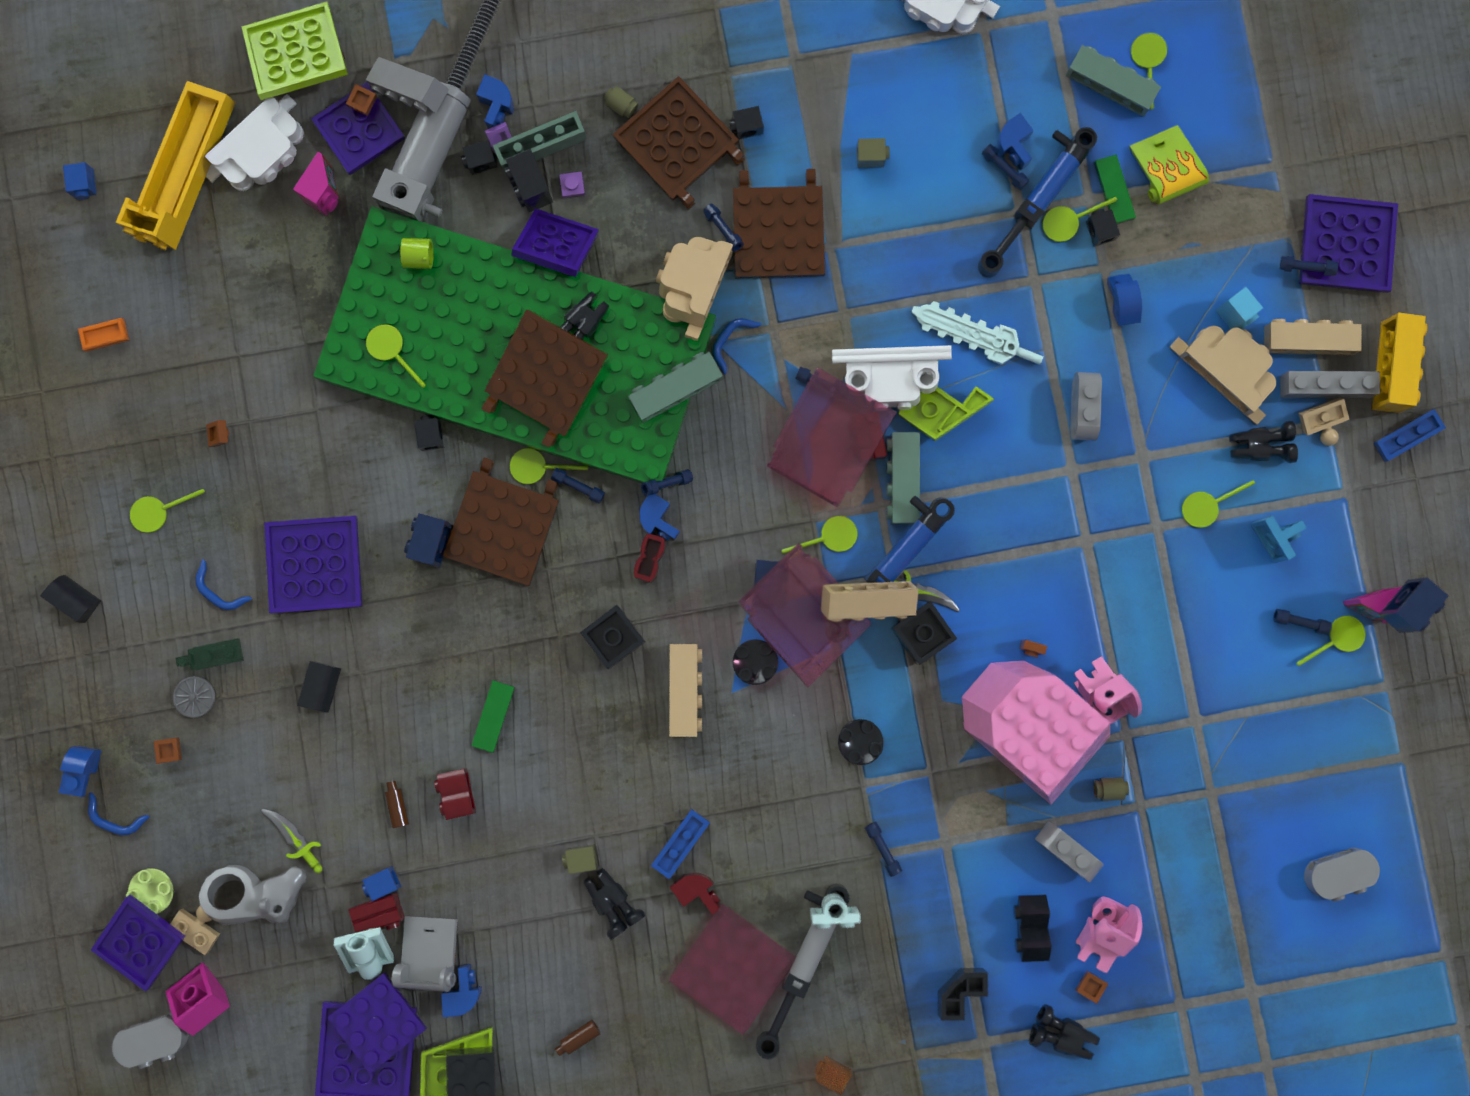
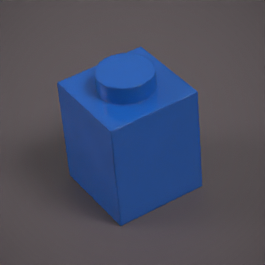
M86 162L63 165L65 188L68 194L78 200L88 199L89 196L97 195L94 169Z
M393 866L363 879L364 884L362 885L365 895L370 897L372 901L402 887Z

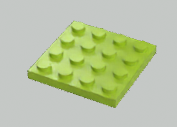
M328 2L241 26L260 100L348 75Z

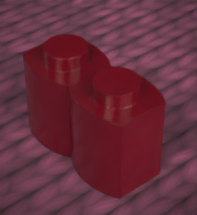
M649 533L645 536L641 545V556L636 561L634 567V577L648 583H652L656 579L659 570L658 561L663 557L666 547L664 538Z
M467 768L438 774L434 784L436 792L440 793L442 797V802L439 803L441 815L445 816L446 820L475 814L476 807Z

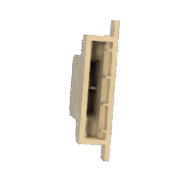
M694 237L689 240L688 245L678 243L673 247L671 253H666L663 262L665 268L664 270H659L656 282L660 283L659 294L662 298L666 299L663 306V315L671 322L684 321L689 323L685 333L686 338L694 341L699 339L732 256L733 244L725 241L714 242L702 237Z
M1209 326L1201 330L1190 345H1187L1180 337L1170 345V349L1255 425H1258L1266 416L1259 409V406L1276 386L1274 375L1267 372L1272 366L1273 359L1269 354V350L1264 345L1258 344L1252 339L1250 332L1245 329L1232 328L1224 333L1218 326Z

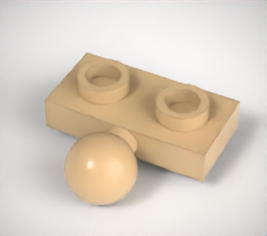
M1341 397L1298 413L1303 433L1311 435L1323 430L1320 434V441L1326 446L1335 445L1339 439L1338 432L1332 429V426L1350 420L1345 400Z
M201 905L196 911L197 918L182 908L176 914L171 925L186 936L183 939L184 942L202 954H208L220 933L205 924V922H209L212 919L205 913Z

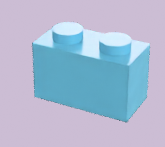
M1245 287L1215 311L1230 329L1238 327L1243 329L1260 317L1257 313L1263 307Z

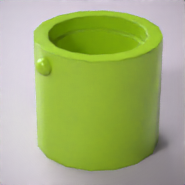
M422 238L402 239L400 252L402 267L431 269L434 255L432 240Z

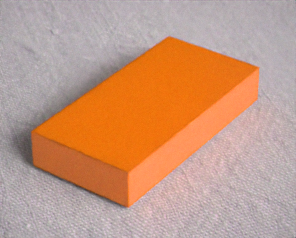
M123 318L78 329L82 349L85 352L129 341Z

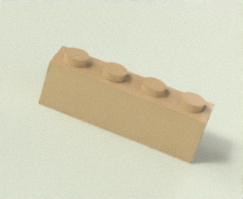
M1273 319L1272 322L1264 326V346L1269 350V353L1355 355L1362 351L1361 324H1353L1351 320L1339 321V324L1331 323L1330 320H1318L1316 323H1308L1306 319L1294 320V323L1286 322L1285 319Z
M910 581L823 585L821 612L828 620L834 622L850 618L857 621L871 617L880 620L891 616L907 618V616L916 615L919 589Z
M670 644L669 737H697L698 732H702V718H698V709H702V695H698V686H702V672H698V663H702V649H698V644Z

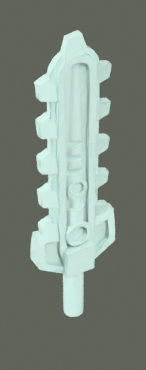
M935 301L931 305L914 306L911 312L917 317L918 322L922 324L923 331L928 332L930 329L938 331V337L944 338L946 335L953 337V343L960 344L961 341L969 343V349L975 351L977 347L984 349V355L988 356L986 359L1002 365L1014 358L1015 355L1039 365L1043 360V356L1019 347L1020 343L1015 329L1001 324L1000 327L995 326L994 329L987 328L985 321L972 322L970 321V315L957 316L955 315V309L949 307L946 311L939 308V303Z

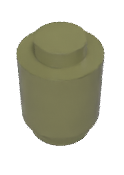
M618 86L614 89L610 88L604 96L606 100L605 106L621 117L625 116L629 119L638 106L635 98Z
M1123 777L1100 778L1094 781L1093 789L1096 799H1101V801L1125 800V796L1129 795V784L1127 781H1124Z

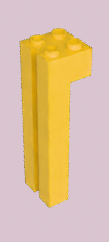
M189 81L186 82L138 202L135 203L126 197L116 223L123 227V232L132 235L134 239L140 242H152L154 246L166 250L167 247L174 250L177 249L211 165V162L205 155L220 142L236 103L227 94Z

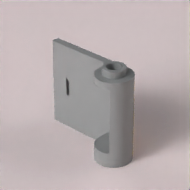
M405 916L401 964L395 965L393 969V987L448 992L454 986L456 980L454 962L458 919Z

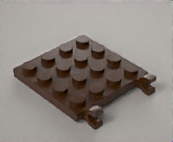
M679 76L612 134L613 138L672 201L678 197L688 210L695 205V199L686 189L725 154L728 153L737 166L744 161V154L736 147L739 139Z
M806 169V186L749 188L748 170L739 171V188H733L734 234H738L744 244L740 250L735 252V279L825 276L822 186H816V170Z
M526 309L485 389V392L489 393L490 396L481 409L491 413L495 411L500 400L550 428L542 441V444L550 448L554 446L559 434L567 435L609 354L531 310Z
M484 457L480 473L472 472L443 557L530 586L559 504V500L554 499L558 483L548 479L543 495L490 477L495 462Z

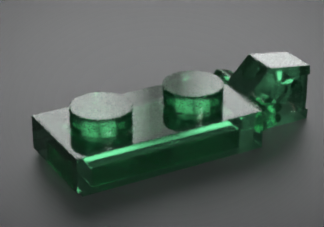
M239 638L193 647V649L187 650L188 655L176 658L177 667L190 665L191 670H202L244 661Z

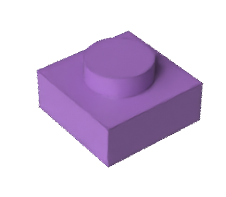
M506 122L485 130L494 153L496 152L493 145L511 138Z
M582 172L559 174L563 199L585 196Z

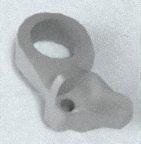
M228 865L214 871L206 878L199 893L200 905L209 918L222 925L245 923L256 919H267L272 924H282L288 921L290 912L296 905L299 891L307 880L306 873L303 869L292 866L284 873L261 882L247 867ZM232 880L244 883V897L237 906L229 910H218L215 908L214 895L221 885Z

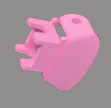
M1102 656L1092 662L1095 670L1091 674L1094 678H1088L1082 669L1074 673L1078 679L1074 682L1078 691L1086 702L1093 706L1110 724L1127 714L1134 718L1141 715L1142 703L1138 692L1122 674L1118 676L1114 674ZM1107 692L1113 693L1110 696L1105 697V694ZM1107 709L1112 711L1111 715H1105L1104 713L1107 712Z
M1100 897L1093 904L1092 918L1088 917L1086 925L1076 940V944L1081 946V951L1077 958L1085 962L1089 955L1094 952L1101 956L1096 968L1107 973L1117 957L1126 956L1138 944L1142 933L1140 909L1134 904L1126 907L1111 898ZM1105 908L1111 909L1107 914L1103 912ZM1094 919L1099 921L1097 925L1093 924Z

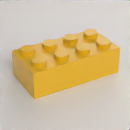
M1398 312L1381 322L1376 371H1379L1380 394L1373 397L1372 410L1400 413L1416 407L1419 403L1421 396L1418 390L1419 381H1421L1423 376L1421 359L1425 354L1423 339L1427 333L1426 316Z

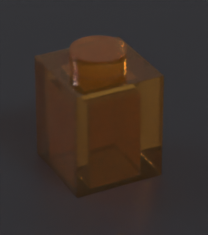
M828 1056L823 1061L819 1060L814 1070L816 1082L842 1095L852 1076L850 1068Z

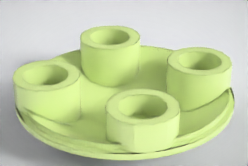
M154 868L144 869L135 874L131 879L126 897L131 894L158 914L164 911L171 903L173 885L170 878L163 871Z

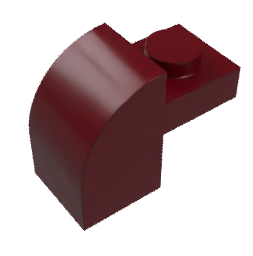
M697 872L688 873L670 886V889L683 907L699 896L712 915L720 909L718 903L721 900L714 890L710 892L708 888L714 885V882L705 874Z

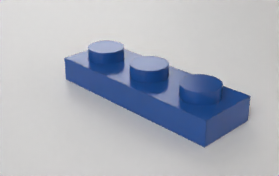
M1432 409L1374 442V445L1384 462H1388L1444 430L1446 427L1436 410Z
M691 809L651 866L670 879L710 822Z

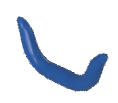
M744 318L735 319L729 322L720 333L713 345L712 353L715 362L724 375L727 373V365L721 356V348L737 327L757 328L761 326L760 322Z
M204 559L201 560L195 577L196 586L199 592L220 609L233 610L252 600L250 596L240 597L232 602L222 600L206 587L204 577L207 566Z
M92 792L89 793L88 814L90 820L96 826L117 835H130L136 832L149 818L148 815L141 816L127 827L104 820L97 813L95 795Z

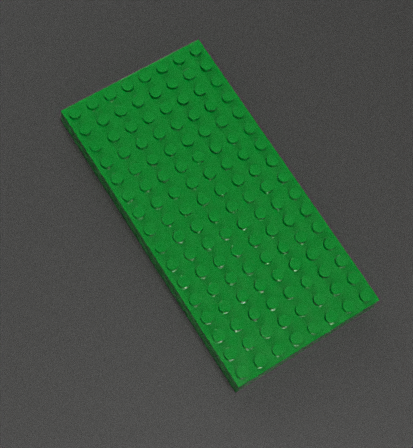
M371 206L313 377L330 385L424 415H432L434 418L641 484L649 480L662 481L665 479L691 398L642 423L628 396L632 394L631 391L640 385L646 387L651 384V380L660 374L668 375L676 365L680 363L686 365L692 362L691 358L701 352L706 354L716 323L715 314H708L698 341H694L685 337L689 323L684 321L671 322L664 317L663 306L666 300L664 298L582 272L573 277L511 256L512 250ZM403 238L432 240L434 255L431 269L402 267L400 252ZM594 292L598 297L590 309L594 311L603 301L609 305V309L599 322V326L590 338L584 337L582 340L609 355L567 435L559 434L554 446L549 448L542 444V441L550 428L501 400L494 412L487 413L481 408L490 396L489 393L485 392V389L526 309L560 327L566 322L564 315L575 304H578L587 294ZM379 325H391L400 332L403 346L398 355L425 383L424 388L418 384L395 357L382 361L374 358L368 352L366 339L373 328ZM573 328L570 333L574 335L577 328Z

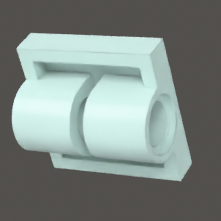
M836 893L828 894L823 898L822 908H810L812 924H817V928H830L831 924H840L841 927H854L855 923H860V912L857 907H847L843 898ZM838 904L840 908L837 912H830V906Z
M380 927L334 938V947L348 973L358 971L363 979L370 980L376 978L381 973L382 965L394 963V955Z

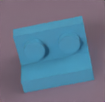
M1272 515L1251 524L1273 563L1287 561L1297 556L1289 542L1302 536L1300 532L1306 529L1302 520L1280 528Z

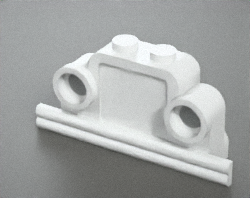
M902 0L905 1L904 8L912 19L923 21L933 31L947 32L952 27L959 34H966L972 31L981 12L994 18L1000 8L999 5L990 0Z
M288 94L279 102L274 97L264 100L205 155L212 163L206 177L213 183L223 174L230 184L239 191L249 190L254 185V182L263 185L273 181L283 167H287L293 162L297 152L294 145L300 143L304 136L301 125L288 113L297 105L296 102Z
M951 345L832 350L833 364L846 363L847 374L845 382L849 391L856 396L865 394L867 404L877 411L888 410V407L909 410L911 407L916 406L920 402V392L929 394L938 387V360H952Z

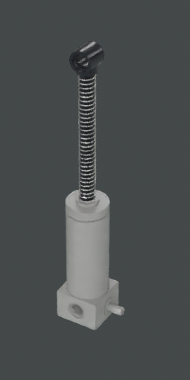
M483 0V4L479 8L480 11H478L479 14L474 19L475 23H472L473 26L469 31V37L465 39L466 42H464V46L460 50L461 53L455 62L456 65H454L455 67L452 69L450 77H448L449 80L447 83L441 82L449 90L436 113L426 110V112L418 111L392 171L384 169L372 196L380 209L421 222L425 221L428 213L437 217L441 216L442 209L432 205L434 197L431 190L471 102V99L460 88L463 87L462 84L466 80L465 77L468 76L467 72H470L471 63L475 61L474 57L478 53L477 50L480 49L479 46L482 45L481 42L485 38L484 34H487L486 30H488L489 23L493 19L495 11H497L496 8L499 7L498 3H500V0Z

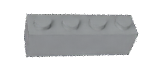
M381 57L377 58L366 78V81L373 85L371 89L379 95L384 96L385 94L394 101L399 99L409 107L413 104L414 107L422 112L429 110L436 113L449 90L434 77Z
M1288 371L1280 376V398H1372L1380 394L1379 371Z

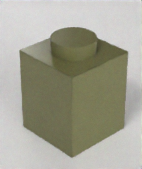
M885 138L858 139L857 168L884 167L886 159L890 157V148L885 146Z
M595 844L568 848L565 851L566 855H562L563 867L568 869V874L592 871L598 868Z

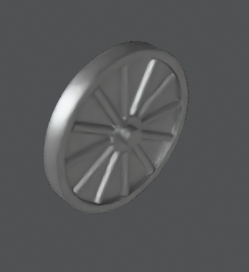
M187 677L177 684L173 692L175 708L180 714L190 718H197L207 714L215 702L213 686L202 677Z

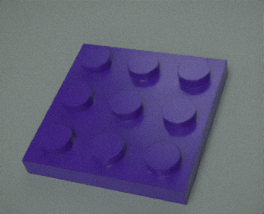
M368 82L361 85V87L374 93ZM350 92L311 118L349 175L406 139L378 97L368 116L347 107L346 102L351 94Z
M535 208L512 248L511 256L576 277L598 236L599 229Z
M130 894L124 899L91 951L146 992L151 988L186 936Z
M385 972L327 1017L369 1074L427 1029L400 991L393 987L391 979Z

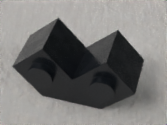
M1018 896V903L1014 905L1013 909L1014 918L1017 919L1018 938L1015 939L1016 953H1020L1021 962L1049 961L1052 946L1048 931L1050 910L1047 896Z
M960 968L938 991V1016L941 1021L965 1020V997H988V973L984 968Z

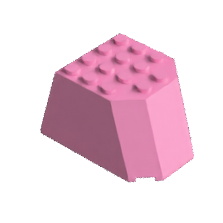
M1026 661L990 663L961 697L964 730L1050 805L1053 804L1110 737V722L1056 675Z

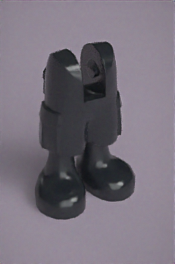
M590 292L578 304H575L564 315L566 322L560 327L568 332L573 328H577V331L574 333L575 336L580 339L584 337L590 338L598 328L601 319L607 313L609 305L603 301L592 311L590 307L598 295Z
M1294 421L1284 422L1280 429L1270 432L1266 427L1229 435L1230 443L1248 442V449L1231 450V458L1269 461L1271 456H1278L1288 463L1297 462L1298 449L1296 444L1269 445V442L1275 441L1292 442L1296 437Z
M601 868L596 872L601 882L605 885L599 890L590 877H587L583 882L598 914H606L610 923L607 936L612 940L628 928L614 910V906L619 907L629 927L646 915L643 910L634 909L627 903L628 895L618 882L614 881L604 868Z
M1044 1004L1036 1016V1021L1042 1025L1053 1027L1059 1030L1060 1033L1055 1034L1042 1026L1033 1024L1030 1031L1029 1044L1033 1047H1039L1042 1042H1049L1053 1044L1054 1050L1057 1052L1092 1060L1094 1053L1082 1047L1083 1043L1087 1041L1098 1045L1100 1038L1070 1018L1060 1020L1054 1015L1053 1007Z

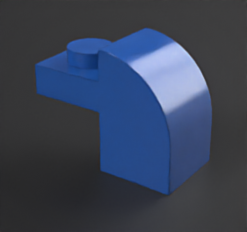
M484 74L476 95L480 103L490 106L484 121L487 129L504 122V112L513 114L514 103L508 87L502 81Z
M1021 113L1004 125L997 139L999 155L1002 157L1009 153L1010 161L1014 166H1018L1020 170L1027 167L1032 160L1021 143L1030 138L1034 131Z
M1130 274L1108 277L1107 285L1113 296L1112 312L1118 326L1141 323L1142 298L1137 280L1133 281Z
M656 494L649 495L644 500L640 508L641 524L649 534H653L655 529H658L657 534L668 541L670 538L676 540L680 531L662 520L670 507V503Z
M73 746L68 750L60 768L63 771L59 793L85 797L90 773H97L101 750L83 746Z
M462 964L458 968L459 988L441 993L443 1017L463 1015L469 1012L479 1000L482 986H472V984L476 983L475 970H471V964Z

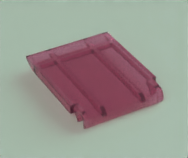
M817 367L773 447L777 450L773 453L774 457L767 464V467L833 506L838 507L847 491L852 492L897 412Z
M797 544L739 600V603L750 615L747 620L806 687H809L871 625V622L868 618L860 621L852 620L851 618L842 619L839 622L830 621L821 612L823 585L838 584V582L815 556L804 553L801 550L803 546Z

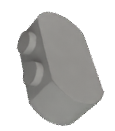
M1076 372L1074 374L1070 434L1073 440L1096 441L1098 439L1101 425L1102 377L1100 373Z
M1050 821L1045 824L1034 839L1089 883L1104 865Z
M1352 847L1310 861L1306 866L1304 879L1308 889L1315 895L1331 901H1339L1346 898V894L1352 892L1353 894L1364 893L1367 891V887L1375 885L1379 878L1380 868L1377 859L1371 853Z
M172 1013L128 1026L124 1030L119 1031L113 1040V1055L117 1062L124 1067L131 1068L138 1065V1068L142 1069L152 1065L153 1060L161 1059V1062L174 1058L175 1053L181 1050L187 1043L189 1033L176 1026Z

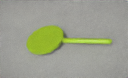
M1144 33L1134 40L1131 47V56L1138 66L1147 68L1148 78L1152 79V68L1164 61L1167 54V44L1158 34ZM1152 103V105H1151V107H1150V110H1152V109L1154 108V104H1153V103Z
M1111 198L1079 214L1065 206L1054 207L1046 213L1043 219V230L1046 236L1053 241H1068L1078 231L1079 218L1116 202L1117 198Z
M379 325L373 328L366 339L368 352L374 358L382 361L395 357L418 384L424 388L425 383L398 355L403 346L400 332L391 325Z
M531 448L519 450L510 461L512 476L523 484L538 482L544 476L546 469H589L588 466L548 465L542 454Z
M1252 480L1217 499L1206 492L1190 494L1182 504V515L1185 521L1197 528L1211 525L1219 513L1218 503L1254 485L1255 481Z
M198 490L166 505L157 498L142 497L131 507V523L139 531L146 533L155 532L166 521V509L201 495L205 490Z
M834 516L823 525L820 538L782 549L781 552L783 554L822 541L830 550L843 552L855 544L857 528L849 518Z
M1341 616L1335 619L1329 633L1331 641L1296 663L1297 666L1304 664L1333 645L1344 652H1352L1359 649L1365 641L1363 624L1352 616Z

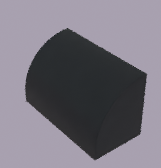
M61 575L53 580L40 595L64 614L80 623H86L101 602L99 598L66 575Z
M310 661L297 706L329 712L341 668Z

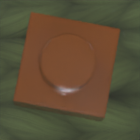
M355 84L346 105L368 116L378 96L376 93Z
M217 420L206 424L208 447H218L228 443L229 431L226 427V420Z
M1025 639L1021 640L1019 649L1025 650V655L1038 658V655L1046 654L1048 646Z
M179 737L153 741L156 764L182 760Z
M1086 970L1075 990L1097 1004L1108 983Z

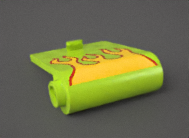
M1178 125L1129 147L1150 181L1149 199L1157 205L1209 183V175L1205 166Z

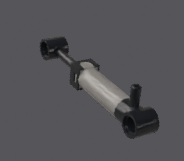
M838 883L830 885L826 890L825 896L835 891H841L847 906L850 898L846 888ZM807 890L804 899L822 908L823 897ZM831 905L829 911L837 912L840 905ZM811 924L791 969L788 970L782 983V988L788 992L770 1030L760 1033L757 1037L756 1048L759 1056L762 1058L772 1059L779 1053L780 1046L777 1035L795 997L798 996L804 999L810 987V981L837 924H831L830 928H817V924ZM765 1040H771L774 1043L773 1048L770 1050H765L761 1045Z

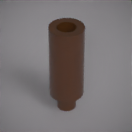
M396 781L388 782V791L385 792L392 828L408 825L401 788L397 789Z
M590 1020L561 1039V1044L555 1050L559 1056L564 1053L569 1055L599 1036L601 1032L596 1023Z

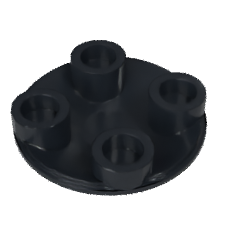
M757 639L746 641L734 653V671L747 684L760 685L766 683L777 671V653L765 641Z
M857 719L850 721L842 728L838 737V747L842 756L850 763L866 765L875 761L882 753L883 736L880 729L873 722Z

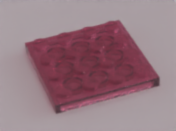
M722 903L720 909L715 912L668 980L744 1035L792 967L796 956Z

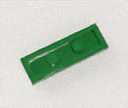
M1117 154L1095 160L1094 165L1105 201L1114 197L1117 198L1116 202L1107 205L1108 210L1112 209L1116 223L1120 224L1134 220L1136 215Z
M492 680L471 746L494 753L514 693V686Z

